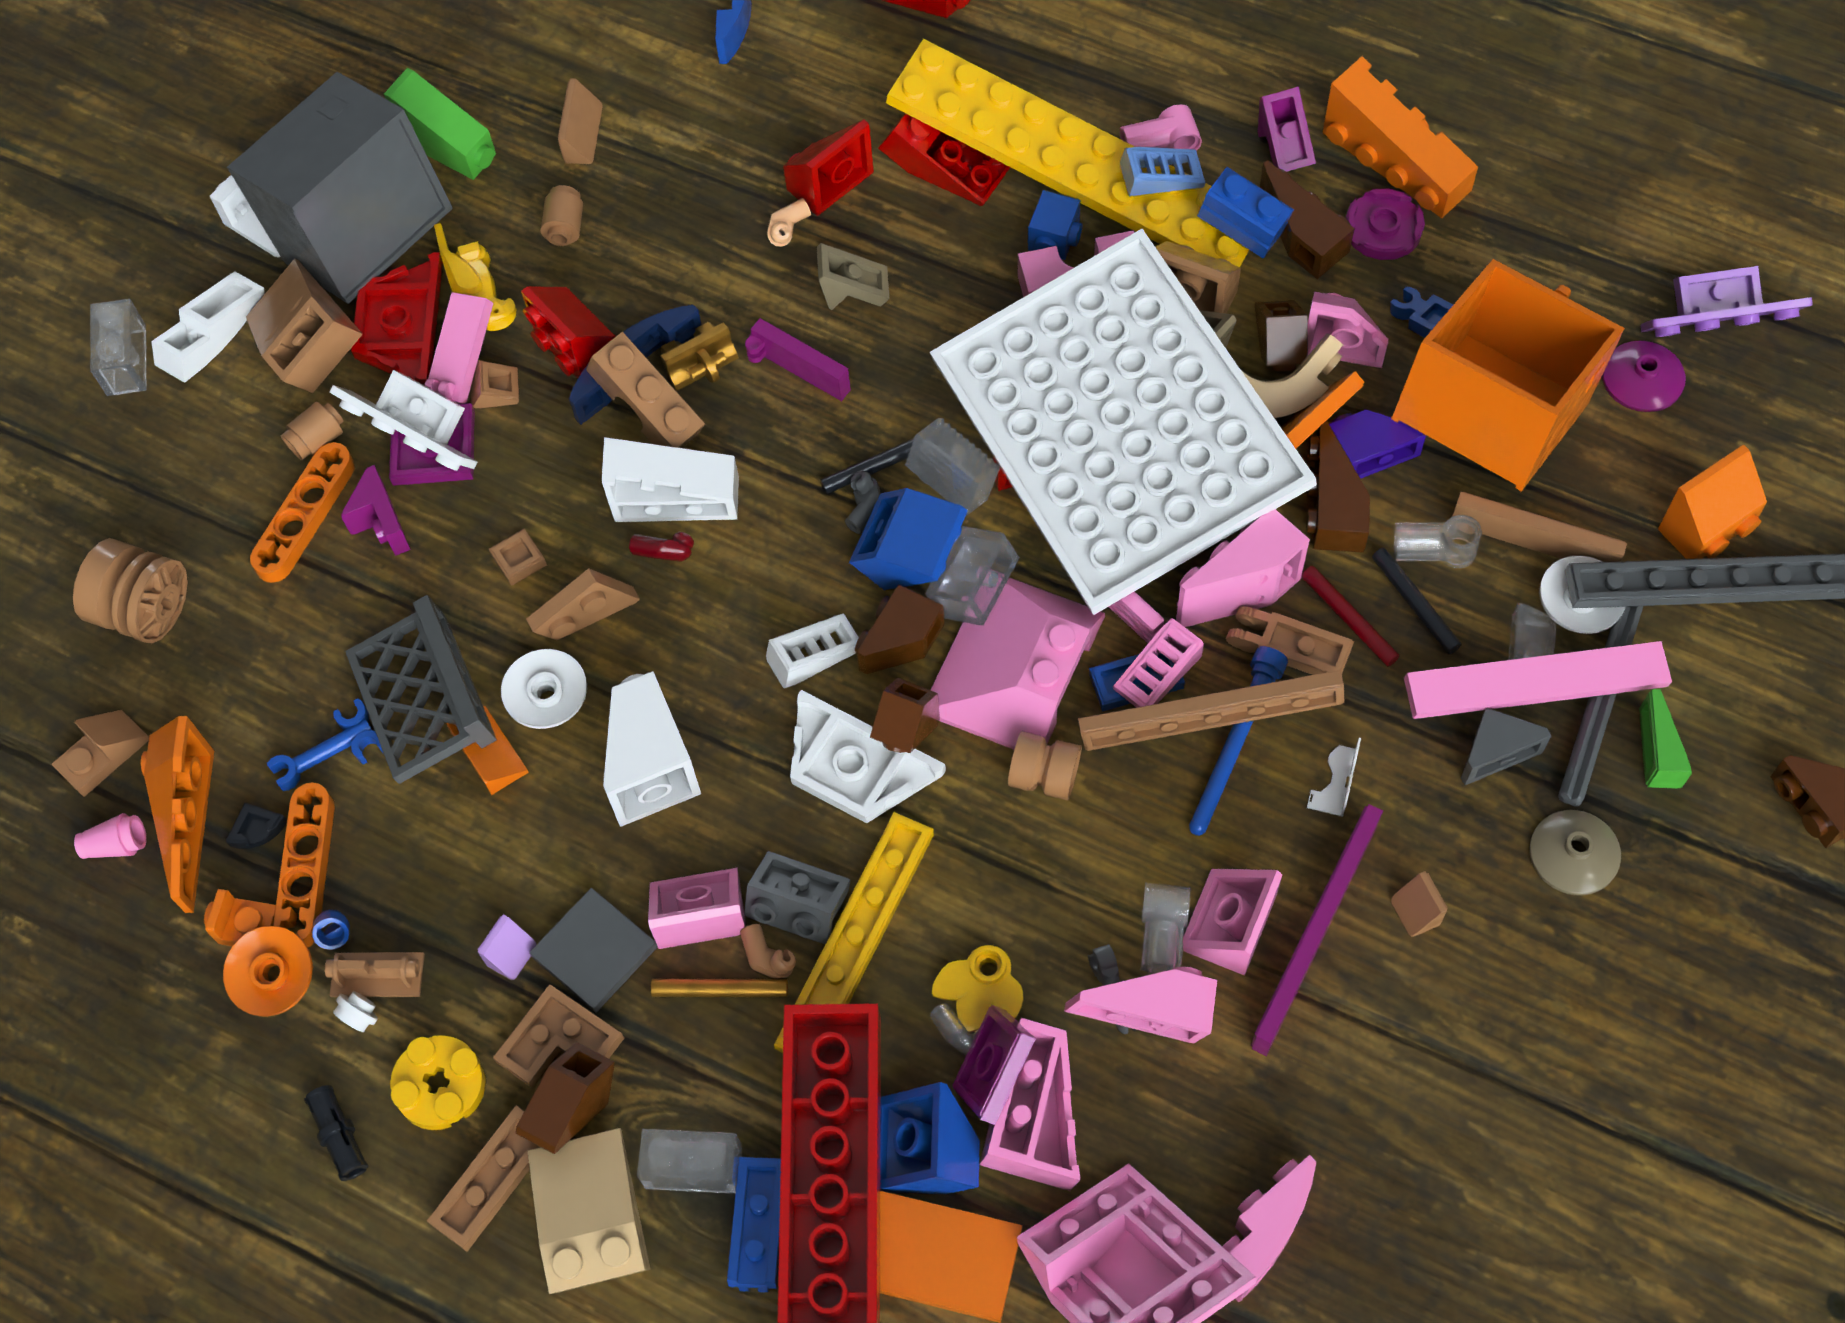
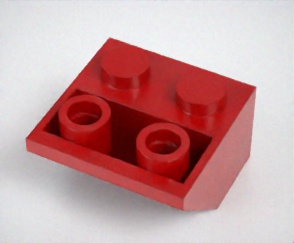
M527 286L521 290L526 305L523 313L534 329L531 332L533 340L542 351L545 352L549 349L555 355L556 363L567 376L573 374L578 379L590 362L591 357L614 339L615 335L567 287Z

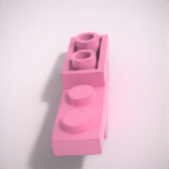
M1311 1155L1300 1164L1294 1159L1290 1160L1273 1176V1179L1277 1182L1275 1186L1264 1195L1259 1189L1256 1190L1237 1208L1242 1214L1239 1216L1235 1228L1242 1234L1244 1239L1241 1241L1235 1235L1222 1247L1256 1276V1284L1235 1298L1238 1302L1258 1285L1274 1265L1294 1231L1304 1210L1313 1182L1316 1161Z

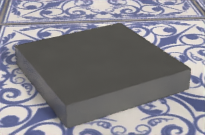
M590 888L529 954L546 971L597 1013L658 946L650 936L594 889Z

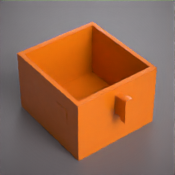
M1492 259L1421 342L1391 419L1397 423L1399 420L1510 481L1516 485V489L1522 492L1589 404L1625 328L1569 299L1571 295L1570 288L1559 285L1553 291Z

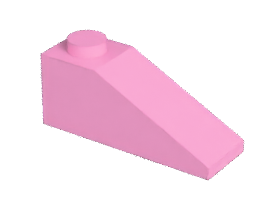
M1177 967L1172 970L1081 991L1065 1003L1064 1012L1194 1044L1211 1034L1217 980L1202 976V972L1195 968Z

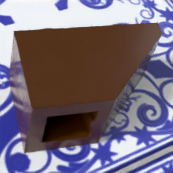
M898 584L892 596H885L879 604L876 612L877 620L871 630L865 629L857 640L855 652L857 653L859 671L869 674L925 658L945 625L943 605Z
M897 678L883 690L870 738L882 742V745L890 751L911 753L938 727L940 720L938 693Z
M1792 755L1784 758L1770 776L1780 797L1792 804L1802 817V822L1807 832L1814 838H1818L1825 848L1845 838V768Z
M577 1042L573 1044L548 1067L516 1126V1134L553 1154L558 1152L608 1105L615 1062Z

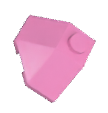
M1314 292L1308 320V355L1327 333L1343 344L1338 351L1342 355L1340 361L1382 368L1389 339L1359 303L1353 298L1343 297L1336 293Z

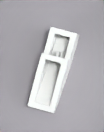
M234 271L179 309L180 322L151 341L155 366L184 383L216 357L247 321L246 316L264 296V287Z

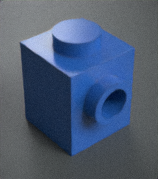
M1043 190L1028 226V250L1033 251L1057 246L1060 258L1065 260L1070 246L1076 247L1081 237L1083 224L1080 223V200Z

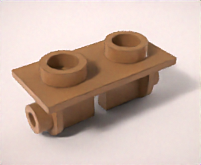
M335 953L334 959H327L325 963V976L332 978L330 997H338L340 994L349 997L353 991L364 997H420L425 953Z

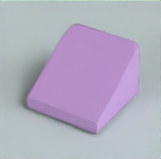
M503 914L478 948V953L487 967L510 980H514L531 957L529 952L537 944L515 922Z

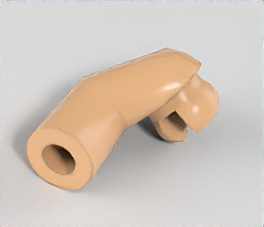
M803 198L771 214L767 236L775 246L782 247L787 245L792 238L794 224L811 216L809 206Z

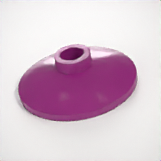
M1632 341L1615 348L1602 375V380L1609 395L1619 404L1635 411L1655 412L1668 408L1679 399L1685 387L1686 376L1680 360L1667 348L1653 342ZM1642 367L1648 368L1651 371H1646Z

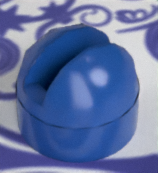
M329 909L321 912L313 923L312 937L314 942L321 948L329 950L343 946L349 938L350 929L346 916L338 910ZM334 922L324 932L321 930L329 923Z

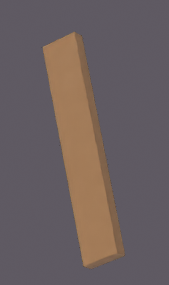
M1341 670L1083 717L1078 718L1085 750L1091 751L1341 705L1344 703V683Z

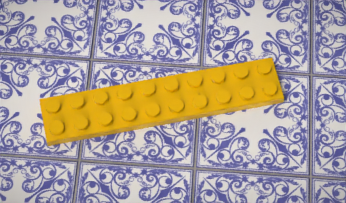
M925 39L922 40L887 95L886 103L1067 197L1079 199L1081 204L1135 232L1143 229L1149 239L1159 244L1168 241L1177 245H1185L1207 256L1225 259L1238 267H1241L1249 252V249L1197 216L1207 192L1212 187L1211 185L1205 183L1203 188L1128 196L1120 160L1124 149L1134 147L1133 145ZM1168 165L1170 173L1176 174L1174 166ZM1155 166L1156 172L1162 174L1160 166ZM1141 168L1142 173H1148L1147 168Z

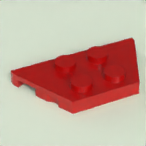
M433 252L427 255L429 258L428 262L409 270L406 265H402L391 270L385 276L374 277L358 291L354 324L363 335L351 348L355 359L392 374L393 370L398 371L425 385L429 377L434 354L443 268L440 252Z

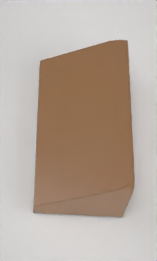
M570 78L567 84L558 142L565 163L591 164L594 160L603 106L596 96L574 78Z

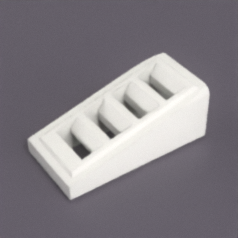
M843 613L770 639L766 659L785 689L855 654V646L859 637ZM835 631L843 644L836 645L830 634ZM820 639L826 650L821 651L816 641ZM804 647L809 656L804 657L800 649Z

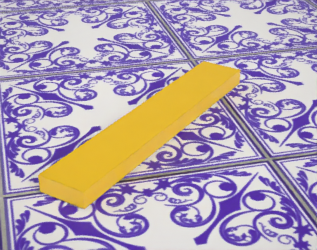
M893 812L795 1005L849 1004L934 836L933 828ZM783 1028L774 1043L775 1049L782 1053Z

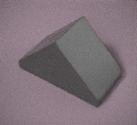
M1486 708L1478 725L1461 776L1464 785H1468L1542 754L1551 738L1549 730L1545 727Z

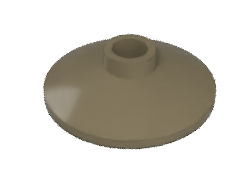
M1564 810L1549 815L1538 824L1530 840L1529 853L1535 871L1549 886L1566 894L1588 895L1596 893L1610 884L1620 867L1621 849L1616 835L1604 821L1584 811ZM1578 841L1586 847V851H1576L1572 847L1571 842Z

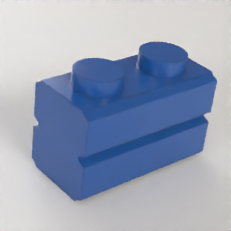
M1226 167L1207 192L1197 216L1264 259L1283 233L1294 209L1229 167Z

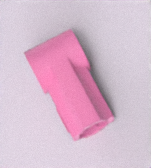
M1182 104L1168 107L1159 115V118L1120 127V139L1134 147L1194 149L1197 151L1202 143L1190 108Z

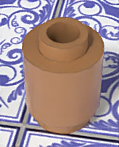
M559 185L553 187L544 201L540 231L545 239L557 246H566L574 243L580 235L583 201L580 199V193L570 186Z
M315 402L287 424V431L280 436L292 453L300 460H304L308 455L313 457L321 446L331 443L343 433L340 424L344 421L336 409L329 403L322 406L320 403Z

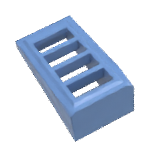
M1131 147L1124 149L1120 166L1128 196L1203 188L1205 186V179L1197 151L1194 149ZM1182 163L1189 164L1192 175H1185ZM1174 164L1176 174L1170 173L1168 165ZM1155 166H1160L1162 174L1156 172ZM1141 168H1147L1148 173H1142Z

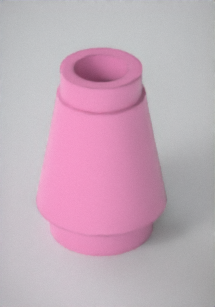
M125 813L82 833H78L74 838L75 850L82 859L134 856L137 850L143 849L146 845V831L141 819L136 815L128 816Z

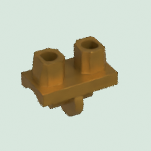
M707 322L696 328L693 339L683 344L673 340L661 346L662 355L660 356L671 385L676 391L704 376L711 383L720 380L718 369L739 358L731 341L729 328L724 322L717 326Z

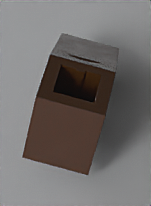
M1268 160L1265 161L1262 168L1260 188L1294 209L1280 236L1287 254L1316 279H1319L1350 252L1355 228L1350 225L1344 216L1334 213L1325 206L1316 194L1306 191L1292 180L1285 170L1278 169Z
M1325 421L1319 427L1317 436H1310L1308 461H1315V472L1312 473L1316 477L1317 485L1307 490V496L1314 497V508H1308L1306 533H1314L1313 549L1364 552L1369 535L1370 495L1330 425Z

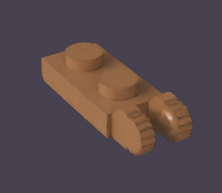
M1247 606L1238 608L1235 619L1241 625L1249 626L1251 629L1257 631L1265 630L1263 636L1243 631V629L1233 628L1230 629L1226 637V641L1232 647L1239 648L1248 653L1255 652L1257 647L1259 648L1260 646L1274 648L1286 655L1288 659L1287 666L1312 675L1341 670L1342 674L1354 644L1352 639L1275 612L1269 614Z

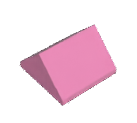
M738 868L650 882L648 922L658 949L741 935L740 930L746 927Z
M1211 869L1179 948L1184 952L1245 976L1276 899L1283 874L1278 870Z

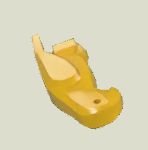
M441 223L435 224L439 251L452 292L487 298L494 303L486 330L498 331L508 327L516 317V306L511 298L506 300L497 298L495 282L489 271L491 259L486 249L477 241L457 247L458 251L456 254L449 251Z

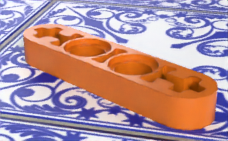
M336 442L327 443L315 452L252 550L250 563L263 581L270 583L279 582L290 574L351 478L355 469V463L347 447L343 444ZM339 458L341 459L342 463L340 465L332 464L328 468L327 463L329 461L336 462ZM313 488L324 490L320 500L314 503L303 501L307 491ZM291 521H301L303 523L301 531L296 535L286 536L282 534L283 528L287 523ZM276 542H279L281 544L279 548L277 547ZM277 556L279 559L277 564L269 563L267 567L265 566L264 561L266 559L274 560Z
M313 782L298 787L290 799L273 926L286 929L295 927L297 913L292 907L299 908V920L303 923L305 929L298 930L296 934L305 942L307 947L312 946L314 943L312 937L313 923L322 912L335 810L334 801L326 788ZM313 797H317L321 802V805H314L312 811V819L316 825L309 823L310 814L304 807V805L311 804ZM310 835L318 838L317 848L308 855L296 853L297 843L302 838ZM300 877L312 878L313 886L309 893L300 897L291 895V886L296 879Z

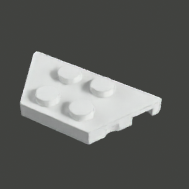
M803 690L799 692L797 698V724L794 731V756L792 757L790 774L793 785L868 823L944 775L946 771L944 763L917 749H914L911 753L890 751L882 745V742L870 738L873 727Z

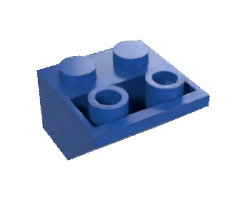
M909 488L881 493L849 563L883 590L897 588L898 584L906 587L938 581V578L946 569V560L952 546L961 534V526L968 510L961 505Z

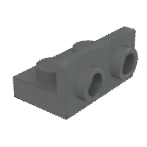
M768 851L747 885L744 915L760 923L826 944L831 935L832 921L849 892L850 879Z

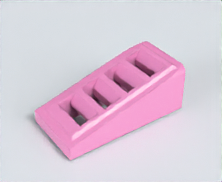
M1170 618L1114 684L1113 689L1135 707L1158 704L1202 657L1203 641L1175 619ZM1159 653L1171 660L1174 666L1171 668L1158 658ZM1149 666L1161 675L1163 679L1159 681L1148 673L1145 668ZM1137 678L1153 691L1150 695H1147L1132 682Z

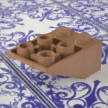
M295 258L246 316L259 352L268 365L283 382L314 393L363 335L300 261Z

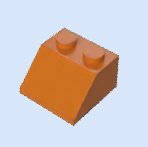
M1743 444L1678 488L1658 530L1685 559H1703L1706 556L1708 558H1715L1728 547L1729 540L1736 535L1744 538L1760 525L1761 520L1758 517L1764 509L1767 500L1750 450Z

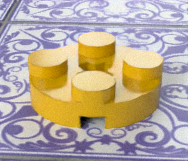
M442 1035L429 1038L419 1037L410 1042L407 1050L397 1060L390 1080L393 1103L412 1124L428 1130H443L452 1127L450 1124L458 1122L461 1118L464 1117L466 1119L479 1106L486 1086L484 1070L481 1067L479 1058L471 1048L457 1038ZM437 1072H444L445 1079L449 1081L447 1088L439 1087L436 1093H430L431 1086L427 1083L428 1079L431 1076H435Z

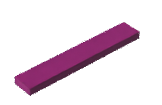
M1370 804L1364 807L1257 1027L1251 1043L1252 1050L1267 1057L1376 831L1383 810Z

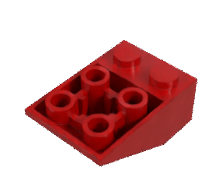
M906 113L901 116L878 147L880 151L907 173L979 206L985 204L1011 168Z

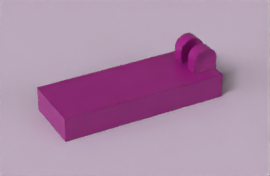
M761 318L751 328V335L745 341L747 357L750 362L758 363L765 357L841 402L850 392L849 371L847 367Z

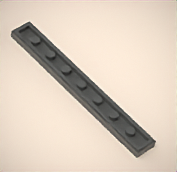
M1845 554L1569 563L1565 569L1572 608L1845 599Z

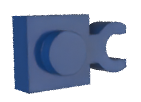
M1405 287L1403 289V301L1406 303L1393 299L1390 304V313L1397 319L1409 320L1408 329L1425 338L1453 304L1434 294L1425 301L1416 289Z

